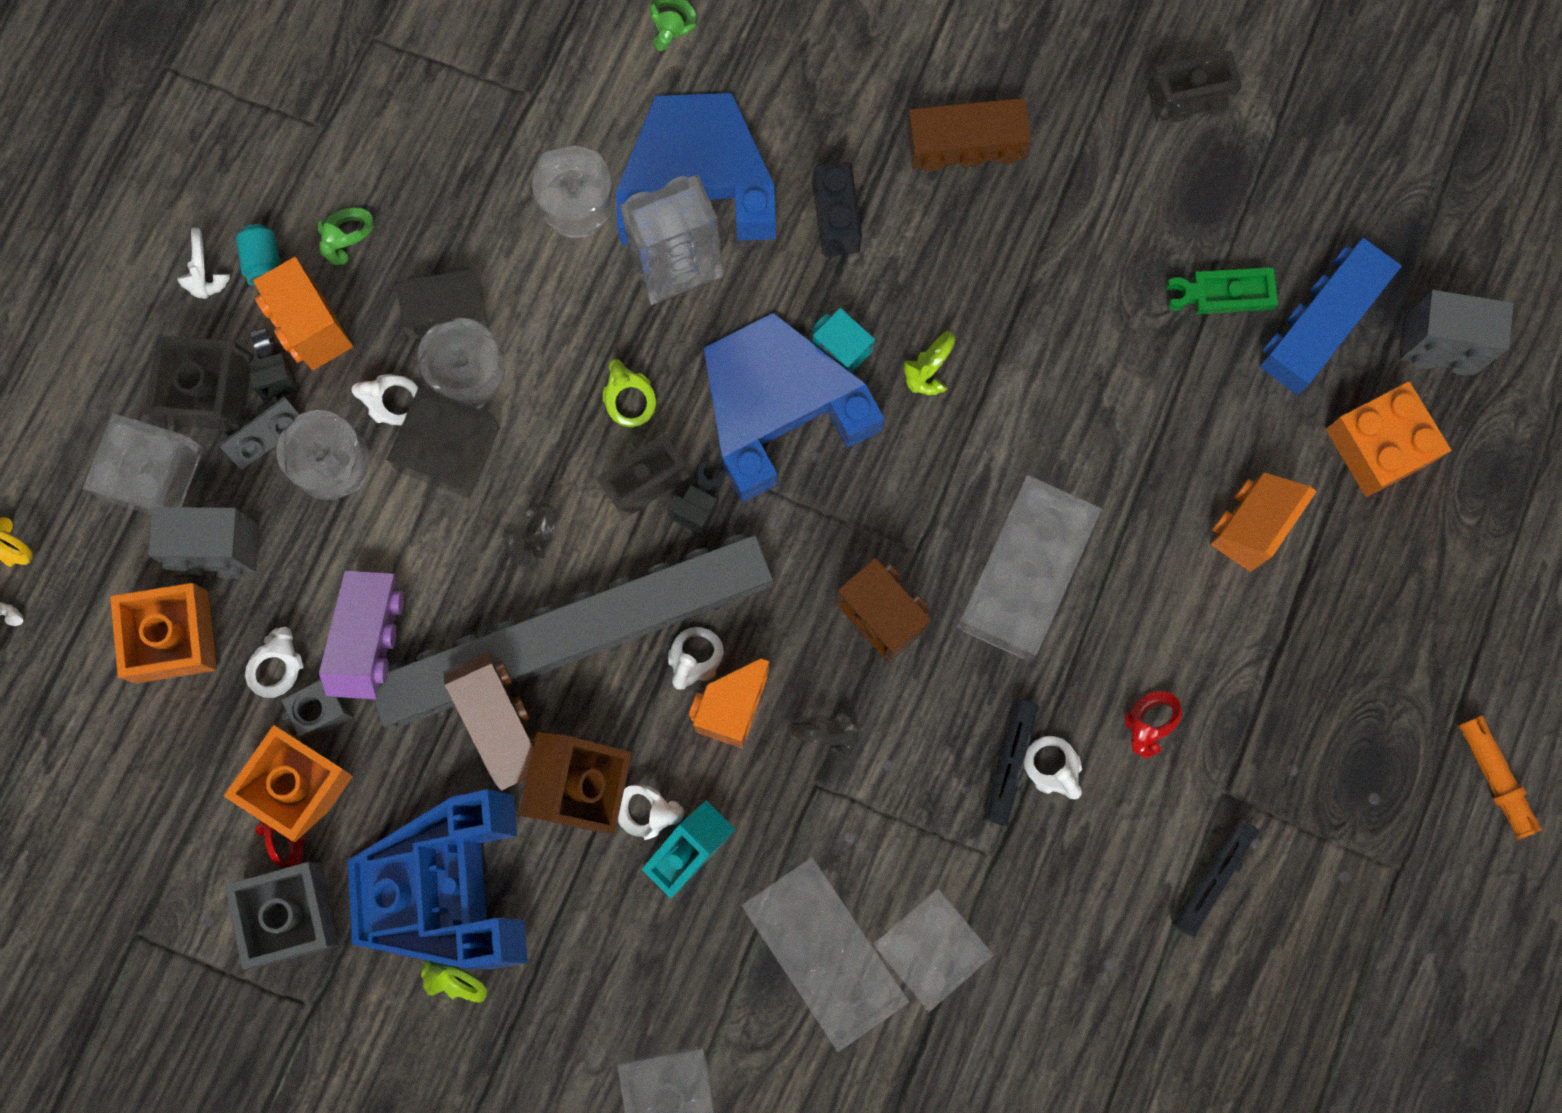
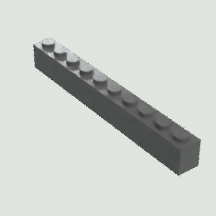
M745 534L733 536L723 541L724 547L711 552L707 548L695 550L685 556L686 561L674 566H670L669 562L655 565L647 570V576L632 580L631 576L620 578L611 582L608 585L610 589L596 595H594L593 591L580 593L570 599L572 604L556 609L555 605L540 608L532 613V619L517 623L516 619L502 622L493 627L494 633L481 638H479L478 634L462 637L455 641L456 647L440 652L439 648L422 652L416 656L417 662L402 667L401 663L390 664L387 681L385 684L380 683L377 698L374 699L383 727L394 730L455 707L444 685L443 672L487 651L491 652L495 662L503 660L513 682L507 685L508 687L772 588L773 579L756 535L746 538Z

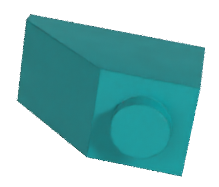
M706 800L679 824L641 870L671 899L718 851L736 829Z

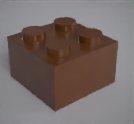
M874 558L838 589L835 604L889 664L926 631L931 622V619L927 616L930 609L916 593L909 596L899 583L903 580L888 562L882 565Z
M537 732L519 816L615 835L632 752L571 736Z

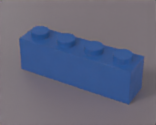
M1362 238L1353 249L1348 245L1344 247L1332 262V265L1337 270L1330 278L1323 274L1309 291L1314 296V299L1307 307L1300 303L1286 320V323L1291 328L1284 336L1277 332L1263 349V352L1268 357L1260 365V368L1296 395L1300 394L1310 384L1402 267L1365 238Z

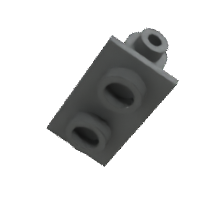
M284 394L279 398L273 396L269 403L254 413L256 418L252 421L245 419L229 432L225 431L223 433L224 438L219 441V447L241 470L306 424V421L295 410Z

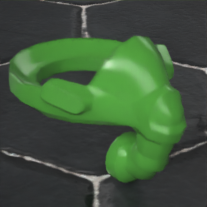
M686 0L651 1L649 6L650 16L659 31V34L655 36L653 41L657 51L666 50L673 38L689 34L695 29L696 12ZM662 6H670L677 9L683 14L685 18V23L678 13L673 11H665L660 13L659 8Z
M346 208L333 213L324 222L319 220L318 232L321 234V241L319 243L320 254L330 264H346L349 260L348 255L339 248L362 241L372 231L374 220L369 211L362 208ZM355 220L364 223V227L360 231L356 230L349 234H345L337 228L340 224L347 221Z

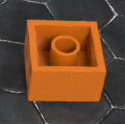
M296 256L253 280L260 293L254 297L255 301L264 315L270 318L276 327L274 333L284 349L291 353L297 363L304 360L313 371L354 347L318 286Z
M1410 381L1341 416L1325 429L1366 498L1434 463L1452 451Z
M194 583L110 596L118 678L136 684L217 671L209 591Z

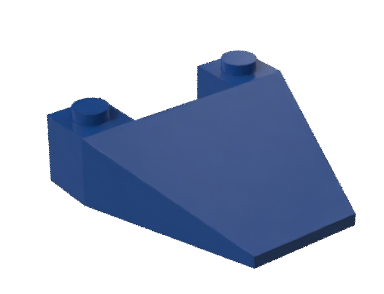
M732 93L655 96L616 190L617 229L621 245L660 244L659 201L735 198L737 241L776 239L774 183Z
M774 313L704 348L723 468L742 503L777 485V473L762 445L827 412L847 449L882 431L885 418L866 384Z
M483 790L451 797L349 859L348 878L352 945L467 969H497L528 963L524 920L506 918L487 920L481 843L517 836L514 795L493 790Z

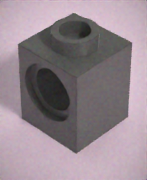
M321 680L281 700L286 712L282 713V718L289 732L292 735L297 734L298 737L309 741L354 718L344 697L326 696ZM319 700L322 704V713L318 719L309 722L306 717V709L310 703Z

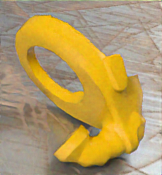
M1 517L0 539L7 541L20 551L0 541V560L9 567L14 564L27 565L33 558L31 549L20 539L10 534L13 528L11 519Z

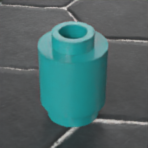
M261 224L248 225L242 229V232L237 234L235 239L241 274L246 277L249 285L255 286L254 279L281 265L276 234Z

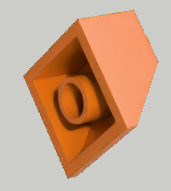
M1265 472L1254 482L1248 478L1234 497L1239 503L1232 514L1226 510L1212 528L1217 535L1210 545L1249 572L1253 571L1272 558L1317 491L1311 486Z
M759 659L708 684L704 695L696 693L689 713L691 721H694L693 726L696 732L743 748L769 675V661Z
M273 725L226 791L224 797L291 841L296 842L330 811L353 776Z

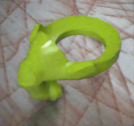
M949 331L944 332L926 352H920L917 362L908 360L904 362L903 371L906 377V384L911 392L930 396L945 392L948 389L937 378H934L930 384L926 380L939 369L955 344L953 333Z
M613 359L609 363L610 375L608 384L603 389V402H605L607 412L613 421L621 426L629 428L642 426L655 413L656 398L650 385L651 382L643 374H636L627 369L622 361ZM624 388H638L646 396V409L637 418H626L616 409V397Z
M427 960L423 963L421 977L423 978V989L428 995L433 996L445 991L451 999L460 997L478 1003L486 999L488 994L486 987L469 972L455 966ZM454 976L464 980L465 982L472 985L474 988L463 984L462 982L458 981Z

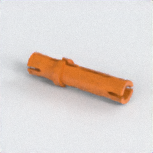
M1481 715L1459 725L1458 728L1469 744L1495 796L1492 800L1496 807L1500 805L1516 839L1519 840L1543 830L1524 796L1527 794L1524 786H1519L1507 761L1489 730L1484 716Z

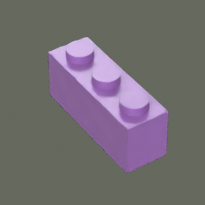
M345 571L319 670L326 696L376 699L380 683H386L389 668L388 659L386 658L387 650L393 649L396 642V625L394 620L396 615L402 614L404 606L403 591L397 589L394 574Z

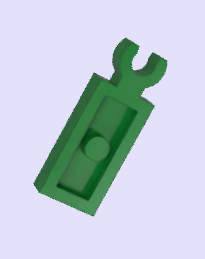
M1274 267L1201 271L1194 273L1192 276L1193 283H1189L1184 278L1176 277L1170 279L1165 285L1166 290L1175 289L1182 294L1181 299H1171L1168 303V309L1172 311L1182 310L1188 304H1195L1196 314L1274 310L1278 306Z

